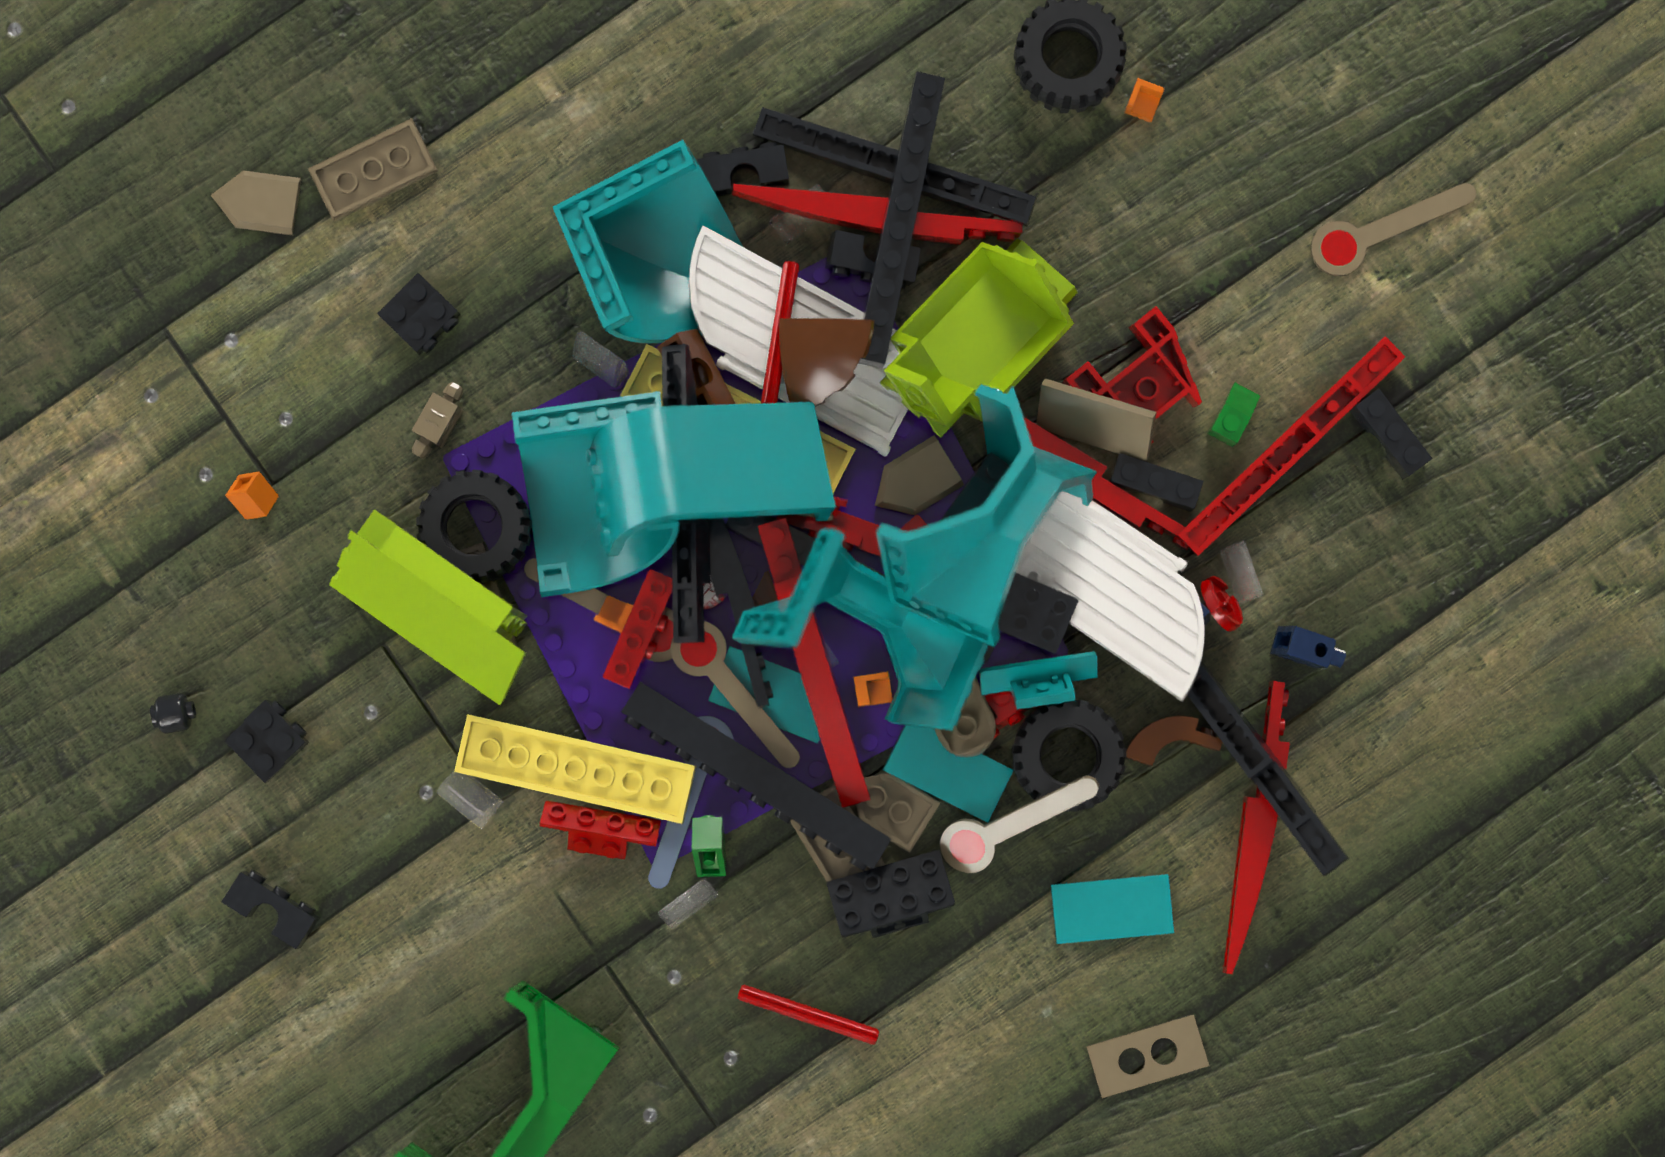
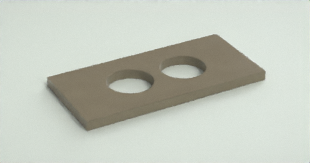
M1194 1014L1086 1046L1102 1098L1209 1066ZM1167 1038L1176 1045L1177 1054L1172 1062L1159 1064L1152 1058L1151 1048L1158 1039ZM1135 1048L1142 1052L1144 1066L1138 1073L1127 1074L1121 1070L1119 1056L1124 1050Z

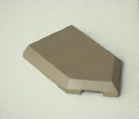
M242 171L211 194V196L235 228L293 236L301 178Z
M934 435L884 465L874 506L915 516L964 486L962 479Z
M889 773L866 777L865 781L871 800L856 804L859 819L890 837L893 843L910 853L940 805V802L915 786Z

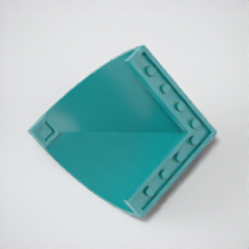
M684 140L552 207L603 328L613 336L626 341L663 343L678 332L698 329L699 331L690 302L689 268L693 248L702 226L743 247L714 189Z
M660 391L512 412L515 441L519 445L532 520L541 597L590 590L628 578L652 565L673 545L679 530V520L648 525V527L639 530L629 537L619 556L607 557L606 548L600 542L601 519H597L595 513L597 495L596 492L591 490L592 467L588 466L586 461L587 448L591 447L596 434L603 426L622 415L634 411L662 407Z

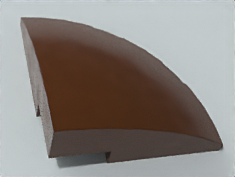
M835 318L779 319L781 363L789 402H812L816 407L824 404L825 399L836 391H843L856 376L854 370L860 359L868 354L873 335L874 320Z

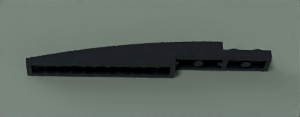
M762 107L753 132L754 136L770 142H776L778 145H784V147L891 184L898 150ZM929 162L927 163L921 195L973 212L977 210L1028 226L1037 201L1036 196Z
M689 344L662 347L663 406L698 405ZM708 518L678 519L679 530L672 545L673 643L704 642V584L711 583Z
M723 517L708 518L711 579L717 599L725 596L729 597L737 627L743 612L755 608L754 601ZM741 643L758 709L770 706L768 699L774 698L770 681H763L761 670H765L766 666L762 652L756 653L755 649L765 647L766 645Z
M1201 661L1197 676L1187 695L1248 778L1253 780L1321 874L1327 876L1347 861L1349 857L1316 814L1317 811Z

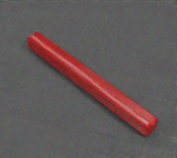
M785 261L782 268L761 403H777L782 376L779 319L791 318L799 264L796 262Z
M742 985L738 993L740 1001L872 1045L877 1042L879 1030L747 985Z

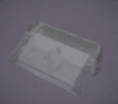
M579 331L576 334L573 349L574 360L612 387L617 388L629 374L625 362L584 332Z
M1243 540L1222 548L1220 553L1238 603L1242 604L1262 597L1263 592L1246 542Z
M454 770L437 790V794L480 829L487 824L504 802L473 776L457 773Z
M704 877L658 911V915L673 929L718 896V892L708 878Z

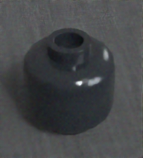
M183 693L160 696L155 700V704L150 706L151 721L154 728H159L164 734L188 730L192 719L196 718L195 704L193 701H188Z

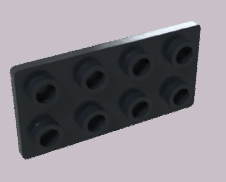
M1015 572L999 617V631L1023 642L1031 643L1049 652L1056 653L1075 611L1078 599Z
M939 850L827 882L829 895L843 938L869 930L871 931L872 938L915 927L929 922L928 913L955 905L954 896Z

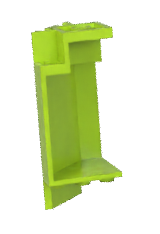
M1016 239L1007 250L998 245L992 246L981 242L891 336L890 340L899 352V355L884 370L886 376L879 383L885 389L899 393L903 399L901 403L918 418L924 416L933 428L932 431L940 438L963 414L983 421L980 399L975 396L978 387L982 384L990 388H997L1006 394L1012 386L1015 387L1073 326L1074 322L1068 314L1069 308L1067 304L1078 291L1074 285L1023 240Z
M374 509L358 533L350 530L348 539L351 540V543L343 549L337 564L340 569L332 577L329 585L492 701L501 705L526 655L523 650L511 643L510 639L513 635L517 637L526 626L524 620L527 615L502 600Z

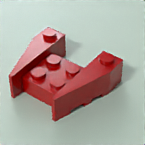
M1157 306L1129 327L1147 351L1106 383L1089 361L1061 382L1068 386L1156 412L1155 420L1183 397L1186 398L1193 408L1202 403L1196 384L1193 382L1187 366L1186 357L1179 345L1175 328Z

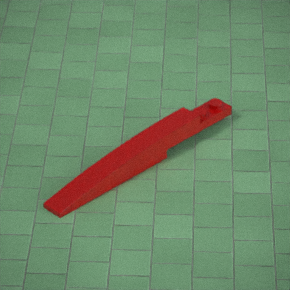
M733 184L732 187L733 196L760 205L834 225L881 234L888 198L764 186ZM917 212L912 239L961 244L964 239V233H967L968 238L985 239V236L989 235L997 236L998 241L1012 242L1014 238H1019L1022 234L1023 224L1010 220Z
M1386 336L1382 338L1177 536L1196 556H1199L1390 373L1405 356Z
M1023 417L1032 446L1097 471L1092 479L1093 501L1135 529L1140 528L1143 521H1146L1148 529L1161 536L1163 532L1174 538L1172 540L1173 544L1187 551L1189 547L1177 536L1185 528L1183 525L1102 478L1107 466Z
M787 517L757 526L778 600L792 596L802 574V567ZM813 608L797 646L792 648L842 808L871 800L823 635Z
M1271 681L1268 688L1262 739L1286 770L1290 742L1278 741L1279 736H1283L1285 730V719L1281 718L1282 706H1287L1289 690L1285 689V682ZM1256 787L1255 797H1243L1222 971L1226 974H1233L1263 883L1278 820V814L1258 787Z

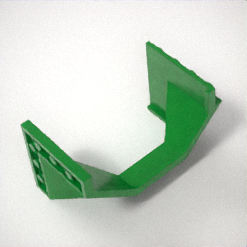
M523 980L510 988L503 999L521 1010L527 1018L533 1095L491 1157H544L620 1048ZM413 1142L395 1155V1157H433Z

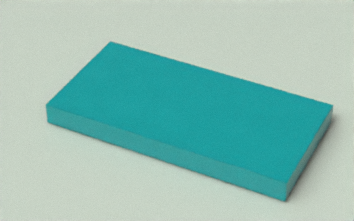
M729 646L724 663L755 699L743 651ZM764 660L766 669L761 670L763 681H770L774 698L768 699L770 706L762 709L779 729L818 743L820 736L801 674ZM714 685L708 701L736 711Z
M904 725L882 769L987 823L1014 771L983 754L974 757L956 756L944 748L935 730Z
M1169 874L1051 885L1056 944L1174 933Z

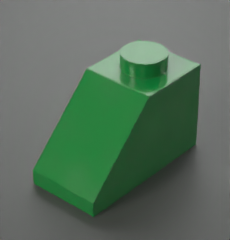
M1234 382L1207 434L1234 447L1251 419L1260 395Z
M704 815L700 818H692V853L697 877L726 876L725 834L722 817Z

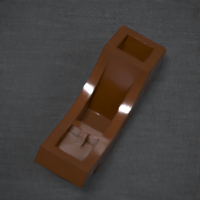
M1173 716L1151 722L1139 730L1127 744V757L1125 758L1153 766L1158 752L1170 742L1176 740L1187 741L1214 751H1220L1223 742L1220 738L1216 737L1217 734L1214 730L1201 727L1200 731H1196L1199 719L1187 716Z

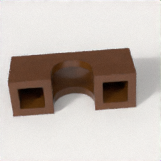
M698 329L678 332L657 346L662 356V347L689 344L698 405L736 404Z

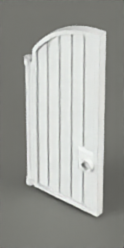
M702 226L693 248L689 268V294L695 321L706 344L725 353L724 357L720 356L717 360L716 366L763 389L782 268L711 229ZM797 277L791 318L863 319L864 312ZM893 329V330H892V335H893L897 330ZM891 340L886 363L882 369L858 363L854 370L856 376L843 391H836L826 398L824 404L815 407L817 419L875 449L877 453L885 457L890 452L891 447L889 444L908 410L901 403L903 399L899 393L890 389L887 390L879 383L886 376L884 370L899 355ZM782 370L778 398L790 403Z
M1062 491L1026 543L1015 572L1077 598L1078 603L1069 622L1070 625L1179 700H1184L1197 676L1204 649V619L1199 596L1194 584L1178 574L1179 571H1184L1188 562L1180 557H1176L1092 500L1088 506L1082 504L1081 498Z

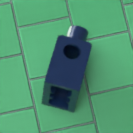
M1278 626L1270 651L1272 655L1314 668H1328L1329 664L1340 668L1346 657L1345 651L1335 648V639L1297 626Z

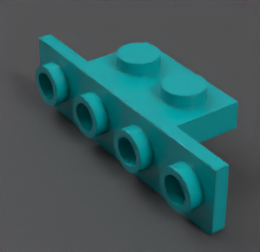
M1093 651L981 668L980 692L981 695L1011 691L1016 709L1075 701V690L1072 681L1098 678L1097 655Z

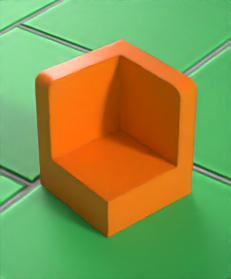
M1137 78L1124 113L1151 123L1165 88Z
M260 472L238 475L225 495L246 520L266 517L278 499V494Z
M607 596L599 614L595 615L594 621L622 633L633 605Z
M889 672L854 677L858 708L892 702Z

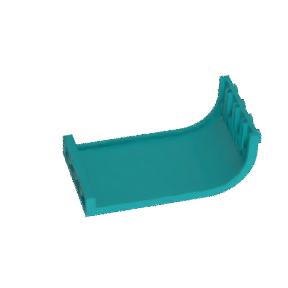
M812 402L646 408L622 415L607 423L598 431L591 447L587 448L586 451L587 465L592 467L593 472L591 476V490L596 492L597 495L595 513L597 519H601L602 524L600 542L606 548L607 557L619 556L624 544L634 533L648 527V525L665 521L813 513L815 514L816 521H827L836 508L816 410Z

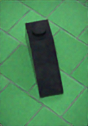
M990 452L983 458L940 521L983 506L1010 468V465Z

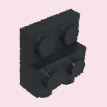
M419 273L377 313L419 355L423 352L429 353L437 345V338L444 331L446 333L450 332L458 324L459 320L457 318L461 315Z
M264 700L244 719L245 722L225 740L264 783H268L310 743L305 738L307 732L296 721L291 724L284 716L287 714V711L276 700L273 702Z

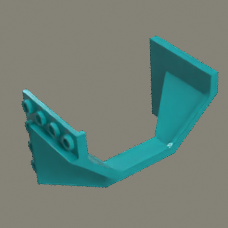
M981 384L976 390L975 396L980 399L987 455L992 452L1010 465V468L986 503L974 510L915 531L904 532L882 523L876 533L890 603L994 647L1000 639L999 617L1026 543L1062 491L1081 498L1082 504L1085 506L1090 504L1093 499L1092 479L1097 471L1032 446L1014 387L1012 386L1006 394L997 388H990Z
M821 529L792 596L745 610L732 639L744 644L796 647L813 607L825 601L877 629L882 634L898 678V688L885 716V720L898 725L952 731L960 719V711L964 701L972 691L975 675L984 663V654L988 644L890 603L886 578L858 563L841 545L845 534L836 529Z

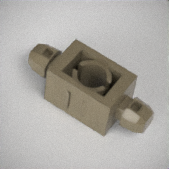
M450 382L443 390V397L432 393L411 430L420 436L419 440H415L412 453L422 459L428 457L432 451V444L443 448L463 412L455 404L456 401H460L463 388L454 382Z

